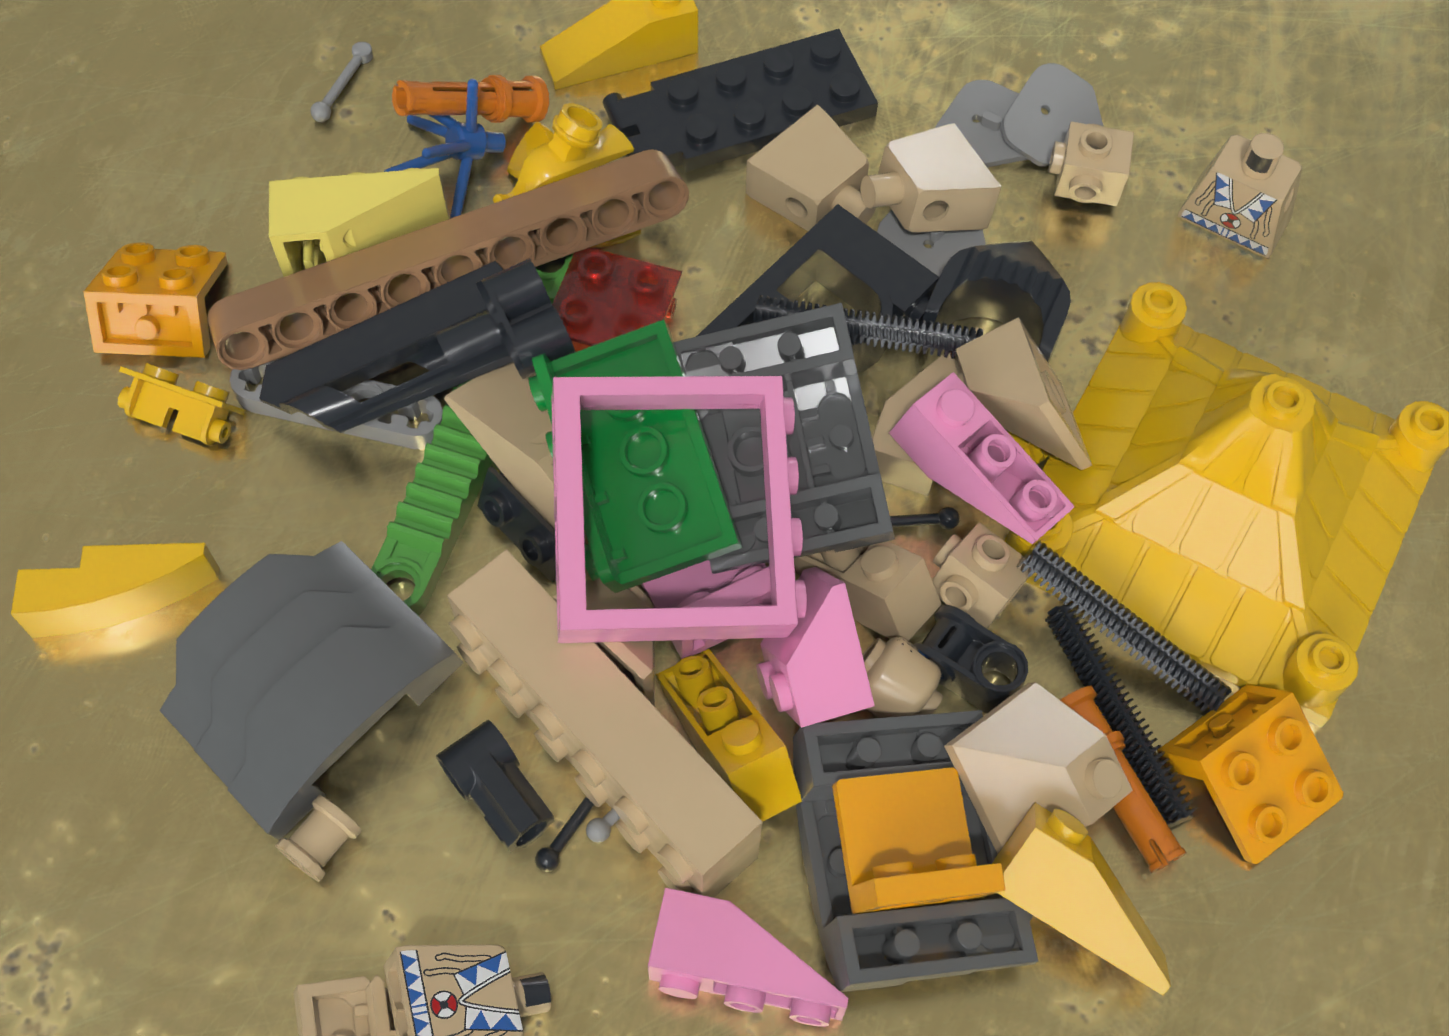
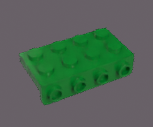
M663 319L553 361L544 353L532 357L536 375L530 377L528 381L538 409L541 412L548 411L552 424L551 396L553 377H685L670 329ZM696 409L580 410L584 530L588 543L584 544L585 567L593 581L600 579L611 591L618 593L743 548ZM549 431L545 436L553 458L552 431Z

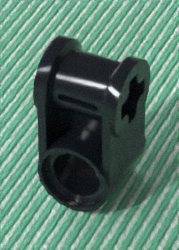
M942 605L934 615L936 624L922 643L913 644L939 666L941 670L939 685L946 687L984 713H989L1021 689L1028 675V661L1024 653L1016 645L1007 642L986 629L969 614L954 606ZM989 671L1001 672L1010 679L1011 683L995 685L990 683L983 673Z

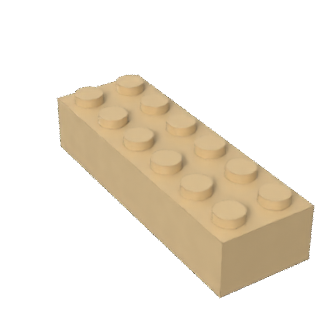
M507 549L447 595L454 615V619L449 622V625L461 641L457 646V650L465 662L478 675L485 670L489 672L500 685L495 689V692L502 703L517 718L526 713L539 728L534 735L540 745L556 762L565 757L580 773L575 777L577 785L595 806L600 807L606 802L611 809L613 808L621 819L616 823V827L621 835L638 853L647 848L663 865L658 870V873L668 888L714 898L758 859L763 822L594 642L558 643L557 602Z

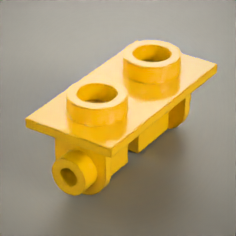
M148 363L145 364L142 373L120 366L119 372L134 377L131 386L124 387L118 396V406L124 409L128 417L137 418L167 429L173 409H176L179 412L172 431L211 446L215 442L223 444L228 439L231 432V424L226 421L229 411L245 415L246 410L226 403L230 392L196 381L193 391L176 386L179 374Z

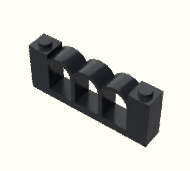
M837 204L697 336L753 324L759 295H763V303H765L766 296H770V304H772L773 297H777V305H779L780 298H784V306H786L787 299H790L791 307H793V301L815 280L855 310H861L862 315H864L865 311H868L869 319L871 313L875 312L876 320L879 313H882L883 321L886 314H889L890 322L893 315L897 316V323L900 316L905 319V323L907 317L912 320V324L915 318L918 319L920 325L939 276ZM853 336L850 340L857 372L865 371L876 364L886 350V346L881 348V340L877 347H874V339L870 346L867 345V338L863 345L860 344V337L856 344L853 343Z

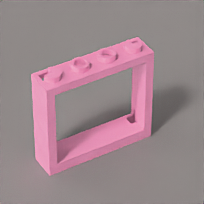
M782 376L553 377L551 406L558 643L788 637L798 625V618H805L807 594L804 580H795L794 556H800L802 553L803 532L800 518H791L790 495L797 494L799 471L796 457H787L786 435L793 434L795 410L792 397L783 396ZM760 409L772 606L586 610L580 410Z

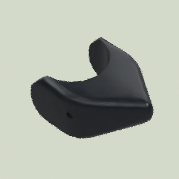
M1031 240L973 246L959 250L949 259L933 290L922 320L926 321V326L928 321H932L933 328L935 322H939L941 329L942 323H946L948 326L955 321L969 317L990 318L1004 324L1019 317L1049 363L1071 303L1070 290L1058 271Z

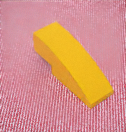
M205 543L83 546L80 568L18 569L11 615L31 638L72 635L111 627L151 614L192 595L219 579L220 568Z

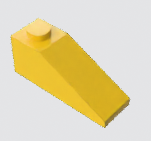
M610 0L540 45V53L554 89L557 90L698 53V8L694 0Z
M1034 802L992 862V864L1001 863L1006 891L998 892V894L1164 996L1171 987L1165 954L1094 841L1087 835L1086 827L1074 816L1061 809H1054L1053 812H1050Z

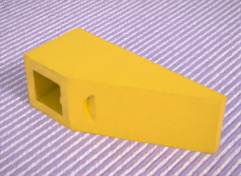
M710 649L697 655L683 658L676 665L655 674L697 753L762 822L802 802L786 745Z

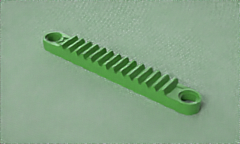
M576 253L561 257L565 263L556 272L546 273L536 268L550 301L559 315L576 280ZM470 380L459 384L458 387H453L452 391L469 382ZM447 405L443 408L440 425L436 424L434 427L431 444L427 443L425 446L422 463L418 462L415 467L413 482H408L406 486V497L403 502L399 501L397 505L396 518L394 522L390 521L387 526V537L371 568L385 584L399 577L413 581L415 584L414 592L403 602L418 616L424 611L431 599L485 480L487 469L491 467L493 462L451 407Z

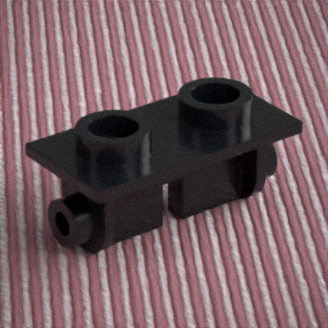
M493 466L489 467L477 506L482 510L487 521L491 525L498 527L519 548L522 556L529 564L536 566L552 583L555 582V529L515 490L502 472L499 474Z

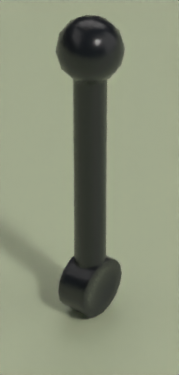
M945 507L939 513L890 516L892 527L939 525L943 529L950 530L954 529L960 522L958 511L952 507Z
M587 797L583 799L551 845L541 848L537 852L535 863L541 871L550 872L558 867L560 852L594 807V804Z

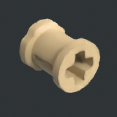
M318 795L312 802L313 812L289 839L281 838L275 847L304 873L320 882L326 875L323 867L348 838L356 839L362 830L340 808L325 797Z

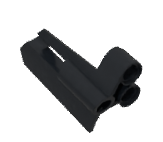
M526 259L505 270L496 261H493L266 365L259 399L261 402L291 415L301 412L320 423L323 427L342 433L509 363H514L519 375L524 379L536 373L532 357L544 353L553 361L576 351L531 259ZM408 361L429 370L361 403L342 393V391Z

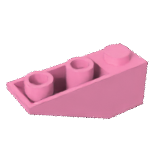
M954 372L917 400L889 432L927 477L1031 544L1035 543L1075 507Z
M665 888L648 962L649 980L660 982L659 990L661 992L687 999H696L699 990L725 996L724 1004L726 1006L746 1012H763L764 1004L789 1009L790 1019L812 1026L826 1027L829 1025L830 1018L842 1021L849 998L731 901Z

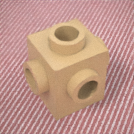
M1071 121L1064 142L1055 141L1051 152L1048 172L1057 174L1054 196L1071 198L1081 203L1094 202L1117 206L1130 174L1134 132L1107 128L1098 124H1084Z
M979 522L963 540L954 534L940 549L932 561L940 567L932 581L939 598L946 605L961 609L973 617L980 625L988 629L1016 596L1029 578L1028 574L1032 569L1028 568L1023 573L1024 563L1017 568V564L1024 556Z

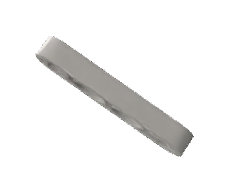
M276 360L250 369H233L231 371V388L238 403L245 410L327 429L301 412L291 415L261 402L259 397L262 384L258 385L255 392L250 391L248 384H258L261 378L264 377L266 365ZM368 379L342 391V393L359 401L365 398H372L396 386ZM432 395L398 409V414L388 413L342 433L410 449L423 450L427 443L431 444L434 427L436 424L440 425L443 410L440 402ZM420 413L428 414L429 421H421L418 428L410 427L409 420H417Z

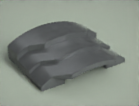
M842 303L674 342L685 377L782 376L783 396L792 397L795 410L794 431L792 435H786L787 457H796L798 462V491L796 495H790L791 518H800L803 545L801 555L794 556V558L834 550L836 553L895 540ZM696 409L743 547L710 559L711 571L713 574L769 562L760 409Z
M341 541L315 556L268 554L222 591L176 639V685L159 711L194 748V751L228 787L227 790L264 831L280 840L314 808L312 802L318 795L326 796L315 781L405 694L419 706L463 664V661Z
M982 710L815 723L800 727L793 736L794 775L802 798V802L796 804L805 874L825 958L836 988L840 992L898 986L908 981L966 975L976 971L1034 965L1039 962L1030 925L1033 915L998 893L970 900L853 915L851 911L832 788L833 784L840 779L955 768L944 745L983 717ZM959 777L972 854H975L977 866L992 864L998 854Z

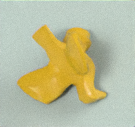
M566 103L562 106L560 113L553 118L552 129L554 133L547 126L536 122L524 135L507 167V172L518 179L517 183L510 193L496 194L493 197V202L496 203L605 165L634 152V148L624 133L614 125L609 124L601 130V119L590 109L579 104ZM641 229L589 248H601L624 243L639 236Z

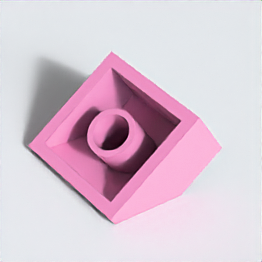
M817 567L803 570L798 579L804 580L806 586L807 609L805 618H798V625L788 637L764 638L760 645L765 662L756 665L759 683L766 700L773 698L777 710L780 713L785 711L801 728L875 706L846 585L843 581Z

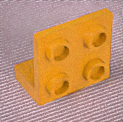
M142 242L130 243L119 248L83 291L94 353L205 358L211 349L204 297L227 265L226 253L208 251L207 247L201 245H187L176 250L154 249L153 245Z
M1247 684L1227 698L1217 711L1212 710L1157 750L1158 753L1165 751L1161 760L1169 758V761L1164 764L1165 767L1174 766L1169 770L1170 772L1177 771L1178 774L1204 781L1244 860L1253 864H1259L1343 798V791L1294 693L1290 691Z
M955 768L840 779L833 784V795L852 915L970 900L1006 891L1001 863L977 866L975 854H972L959 775Z

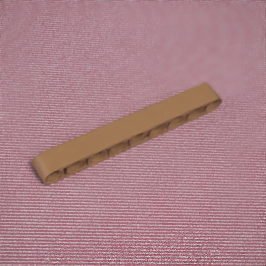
M653 149L646 150L236 293L216 302L208 313V324L218 359L223 365L231 369L245 370L290 355L493 261H496L505 270L530 258L536 267L668 220L678 215L685 208L689 200V189L670 159L663 152Z

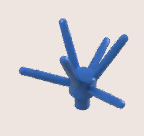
M470 79L467 83L466 122H459L450 115H428L441 124L416 115L407 116V122L410 125L444 137L445 144L424 148L421 157L390 167L384 171H402L408 168L421 169L450 158L461 160L450 219L462 214L473 160L482 159L485 153H502L506 145L505 136L502 132L485 131L483 126L477 123L478 81Z

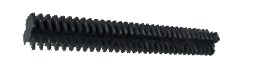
M759 295L753 320L754 323L812 310V303L809 302L807 309H805V302L802 301L800 308H798V301L795 300L793 307H791V300L787 299L786 306H784V298H780L779 305H777V297H773L772 304H770V296H766L765 303H763V295ZM816 303L814 309L820 308L819 304ZM847 308L843 309L850 340L853 336V343L855 344L859 337L861 345L864 344L867 338L868 346L871 345L874 339V347H877L881 340V348H884L888 341V349H891L895 342V350H898L902 343V351H906L909 344V352H913L916 345V353H920L923 347V354H927L930 348V355H934L937 349V356L940 357L943 350H945L944 357L948 358L950 351H952V359H955L957 355L956 348L983 335L981 328H978L976 333L974 327H971L969 332L967 326H964L962 330L961 325H957L954 332V324H950L947 330L946 323H942L940 329L939 322H935L933 328L932 321H928L926 326V321L921 319L919 325L918 319L914 318L912 324L911 318L907 317L905 323L904 317L900 316L897 323V316L893 315L890 322L889 314H886L883 321L882 313H879L876 320L875 312L871 313L869 319L868 311L864 312L862 318L861 310L857 311L855 317L854 309L850 310L849 316Z
M1040 539L1017 564V568L1023 563L1025 564L1022 570L1023 573L1028 568L1032 569L1028 577L1036 572L1035 582L1041 577L1044 578L1040 584L1041 587L1046 582H1049L1046 591L1054 586L1055 590L1051 595L1054 596L1059 591L1062 592L1058 597L1059 601L1064 596H1067L1063 603L1064 605L1072 600L1071 610L1078 605L1079 608L1076 614H1079L1084 609L1085 612L1081 618L1084 619L1090 614L1089 624L1093 620H1097L1093 626L1094 628L1102 623L1103 626L1099 632L1102 633L1108 628L1109 631L1105 636L1109 637L1114 633L1112 642L1120 637L1121 640L1117 646L1120 647L1126 642L1124 651L1133 647L1129 653L1130 656L1138 651L1139 653L1135 660H1139L1144 656L1145 658L1141 662L1142 665L1151 661L1147 667L1148 670L1156 665L1157 667L1153 674L1162 670L1159 676L1160 679L1169 675L1165 680L1166 684L1174 679L1171 687L1174 688L1180 684L1177 689L1178 693L1186 689L1182 695L1184 698L1192 693L1188 701L1192 702L1195 698H1198L1194 704L1196 707L1204 702L1200 709L1202 712L1208 707L1210 708L1207 713L1212 710L1217 711L1224 702V699L1232 692V688L1223 681L1221 682L1211 672L1209 673L1201 664H1197V661L1193 658L1191 659L1188 654L1185 655L1183 650H1179V647L1173 645L1170 640L1167 641V638L1163 635L1161 636V633L1155 632L1152 626L1149 627L1147 622H1143V619L1140 617L1137 618L1134 612L1131 613V610L1125 608V605L1119 604L1116 598L1113 599V596L1107 594V591L1101 590V587L1098 584L1095 585L1094 581H1089V578L1086 575L1083 576L1080 570L1077 571L1076 567H1071V564L1068 561L1065 562L1063 557L1059 558V554L1053 553L1050 547L1047 549V545L1045 543L1041 544Z
M1072 603L1055 606L1047 612L1049 616L1045 621L1050 624L1049 628L1054 630L1052 632L1053 635L1058 636L1056 640L1061 642L1060 647L1065 649L1063 652L1069 655L1067 659L1073 661L1071 666L1076 668L1074 671L1077 674H1080L1078 678L1084 681L1082 683L1083 686L1092 685L1097 693L1094 702L1097 706H1100L1099 710L1103 713L1104 718L1108 719L1107 723L1111 726L1112 731L1120 730L1125 738L1124 744L1126 747L1122 752H1127L1124 755L1125 758L1131 759L1129 764L1135 766L1132 769L1134 772H1138L1137 777L1139 779H1143L1141 783L1143 786H1147L1145 790L1147 793H1151L1149 796L1152 800H1155L1153 801L1155 806H1160L1157 809L1160 813H1164L1162 814L1163 819L1168 820L1166 823L1169 827H1173L1194 818L1193 812L1198 806L1189 808V805L1194 800H1184L1190 793H1180L1186 787L1185 785L1177 788L1176 785L1181 781V778L1174 781L1172 779L1178 774L1177 771L1171 774L1168 773L1174 766H1164L1169 761V758L1160 759L1165 754V751L1157 754L1156 751L1161 747V744L1155 747L1152 746L1158 739H1148L1153 734V731L1145 734L1144 731L1149 727V724L1141 727L1140 724L1146 719H1136L1141 714V711L1133 714L1132 711L1138 706L1136 704L1129 707V704L1134 699H1124L1130 692L1122 694L1121 691L1126 686L1117 687L1122 679L1114 681L1113 678L1118 672L1110 675L1109 672L1114 666L1105 667L1110 662V659L1102 661L1107 655L1106 652L1098 655L1103 647L1100 646L1095 649L1094 647L1099 640L1091 642L1090 640L1095 634L1086 635L1091 630V627L1084 630L1083 628L1088 622L1079 623L1083 614L1076 617L1077 609L1074 611L1070 609Z

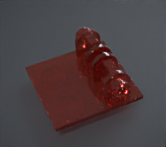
M589 247L573 254L552 305L556 308L571 341L594 346L663 319L665 320V318L672 319L677 305V298H674V294L681 279L682 271Z

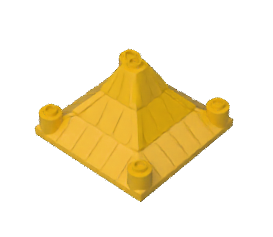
M1146 283L1139 286L1133 293L1121 324L1073 411L1092 466L1080 470L1050 454L1042 469L1075 507L1039 539L1041 544L1045 543L1047 545V549L1050 547L1053 553H1058L1059 558L1063 557L1065 562L1068 561L1071 564V567L1074 566L1077 568V571L1080 570L1083 576L1086 575L1089 578V581L1092 580L1095 582V585L1098 584L1101 590L1107 591V594L1112 595L1113 599L1116 598L1119 604L1125 605V608L1130 609L1131 613L1134 612L1137 618L1143 619V622H1147L1149 627L1152 626L1155 632L1161 633V636H1165L1167 641L1170 640L1173 645L1179 647V650H1183L1185 655L1188 654L1191 659L1193 658L1197 661V664H1201L1203 668L1205 667L1212 674L1241 688L1249 684L1293 692L1306 719L1323 727L1330 719L1338 698L1357 677L1359 664L1355 653L1361 643L1370 617L1376 607L1434 465L1449 448V412L1436 403L1415 401L1405 406L1396 419L1382 413H1376L1356 401L1338 393H1331L1324 387L1307 379L1282 371L1278 366L1249 353H1242L1235 347L1209 335L1194 331L1191 327L1182 324L1187 306L1181 293L1165 283ZM1009 530L1004 540L1022 556H1025L1030 548L1037 543L1036 541L1031 544L1011 530ZM1036 572L1027 579V583L1049 594H1052L1055 590L1053 586L1050 590L1046 591L1049 582H1046L1041 587L1040 584L1044 579L1042 577L1035 582ZM1059 591L1054 596L1058 598L1062 592ZM1064 596L1062 600L1065 601L1067 599V596Z

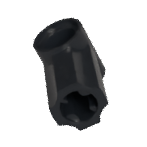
M486 720L436 755L440 766L465 801L469 802L472 800L487 824L510 853L516 849L525 848L534 842L554 822V816L519 770L518 766L520 763L510 745L490 720Z

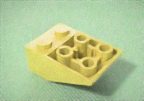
M408 168L402 171L377 173L354 172L348 175L313 178L295 177L287 180L269 181V239L283 277L450 219L439 168Z

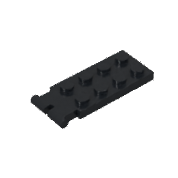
M840 29L650 82L651 91L622 98L619 93H611L603 99V106L611 124L624 133L634 148V152L625 155L626 157L646 150H658L670 159L674 167L683 165L685 172L761 150L816 105H819L839 127L875 117L878 108V101Z

